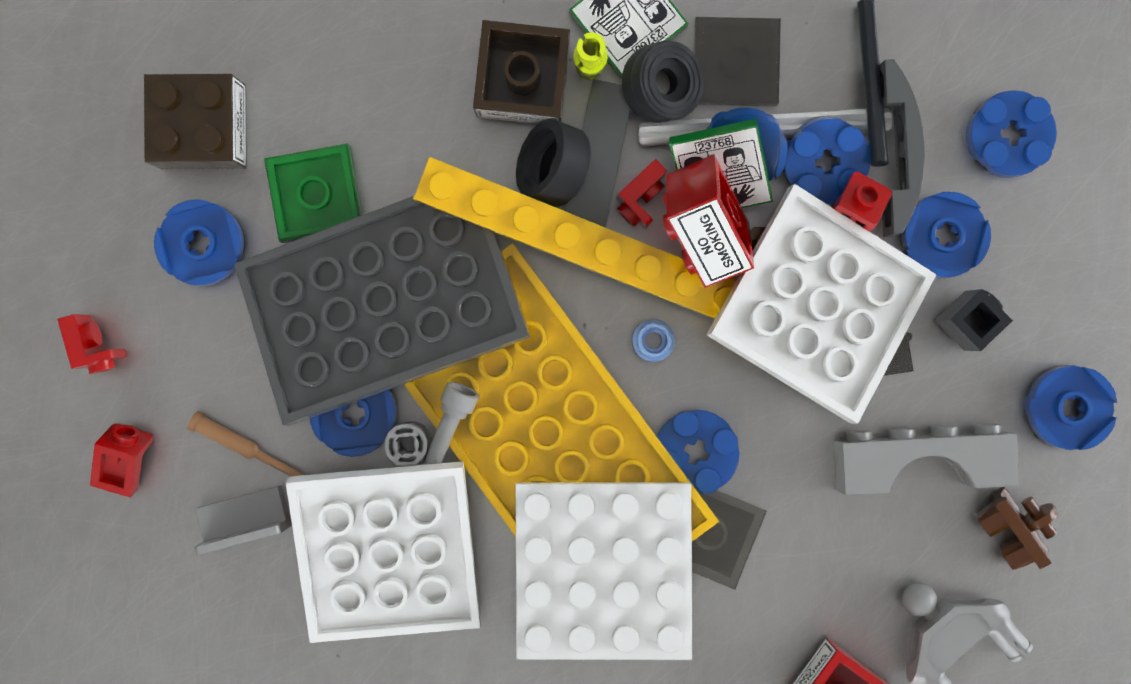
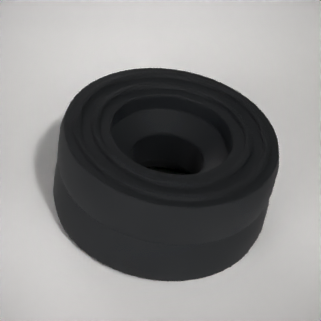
M660 41L644 46L635 51L624 66L622 73L624 98L630 109L643 120L661 123L681 119L697 107L703 94L704 76L700 62L687 46L679 42ZM660 70L664 71L670 80V88L666 94L661 93L656 86V75Z

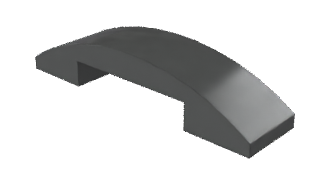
M888 59L880 64L883 105L884 108L893 110L897 190H891L892 195L882 214L883 237L902 234L910 222L920 195L925 162L923 127L915 96L894 59Z

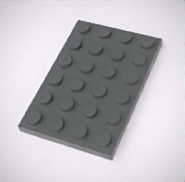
M414 196L235 263L234 266L282 425H294L531 338L496 233L413 200Z

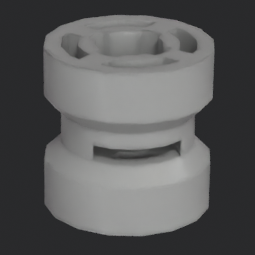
M407 421L395 426L388 432L385 438L384 449L392 463L403 467L413 466L425 458L432 442V437L425 425L417 421Z

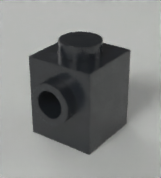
M983 289L964 291L935 319L939 326L964 351H982L1013 320L1002 310L1003 305L993 294Z

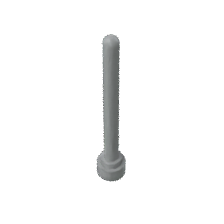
M447 382L440 398L443 403L441 410L444 414L422 465L442 463L460 419H465L466 415L472 413L476 406L479 394L475 390L460 383Z

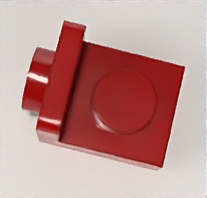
M657 159L652 161L616 197V200L621 204L617 211L632 227L639 223L642 228L646 229L653 222L652 217L638 204V201L642 198L646 203L650 202L665 187L660 180L664 178L667 170Z
M854 172L842 195L830 207L871 232L878 225L892 195V191L862 173Z
M72 314L57 319L71 369L88 368L89 374L101 373L116 368L115 360L127 357L125 349L100 350L99 345L102 344V334L98 324L92 321L91 315Z
M112 424L94 444L90 486L131 498L138 490L142 457L152 444L153 435L138 430L131 425Z

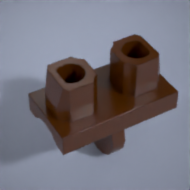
M1005 487L994 491V501L977 513L978 521L990 537L1008 527L1015 533L1017 537L1000 545V551L1012 570L1027 566L1033 562L1036 563L1039 569L1052 564L1046 554L1048 548L1036 531L1040 530L1046 539L1052 538L1057 534L1056 529L1051 524L1059 513L1052 503L1039 506L1031 496L1021 502L1028 512L1024 515Z

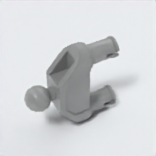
M924 583L911 584L903 592L902 602L906 611L911 615L921 617L912 625L909 639L906 674L910 684H952L945 676V671L987 635L992 637L1011 662H1018L1025 658L1014 644L1019 649L1022 648L1026 654H1029L1033 649V644L1024 637L1010 620V610L1003 601L990 598H943L936 604L937 597L934 590Z

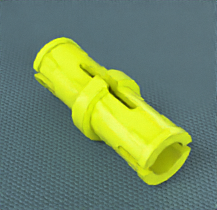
M594 32L586 33L583 35L584 40L581 38L578 40L573 54V61L578 75L588 81L597 79V74L601 75L608 60L605 41L602 36Z

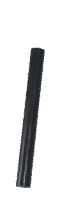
M860 0L857 3L870 162L873 167H881L887 165L889 161L874 0Z

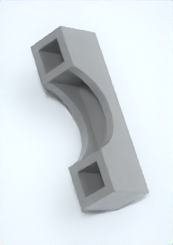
M975 424L974 432L958 433V426L931 427V434L915 435L914 428L889 429V437L874 438L872 431L846 432V439L834 440L836 490L844 495L890 493L898 473L910 462L925 456L942 457L953 466L963 484L974 488L1020 486L1017 434L1002 431L1001 424Z

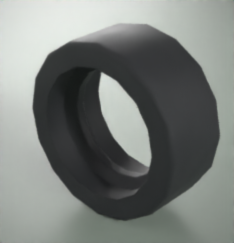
M551 118L539 122L530 131L522 144L517 159L515 174L517 187L521 194L553 207L565 205L575 197L584 183L590 165V142L584 131ZM556 155L552 169L550 170L553 158Z

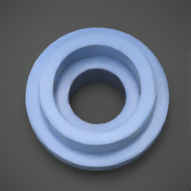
M657 319L646 320L635 329L632 336V345L639 357L646 361L657 362L670 355L675 345V336L670 326L665 322ZM651 332L657 333L661 338L660 345L655 349L649 348L645 343L646 336Z

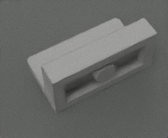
M279 485L195 508L204 541L195 546L196 555L277 535L291 527L292 524L282 486Z

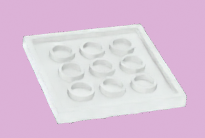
M793 184L787 188L753 250L754 269L739 275L706 335L847 422L858 424L936 274L801 187Z
M464 461L289 476L286 481V489L310 643L481 627Z
M690 482L516 483L517 660H692Z

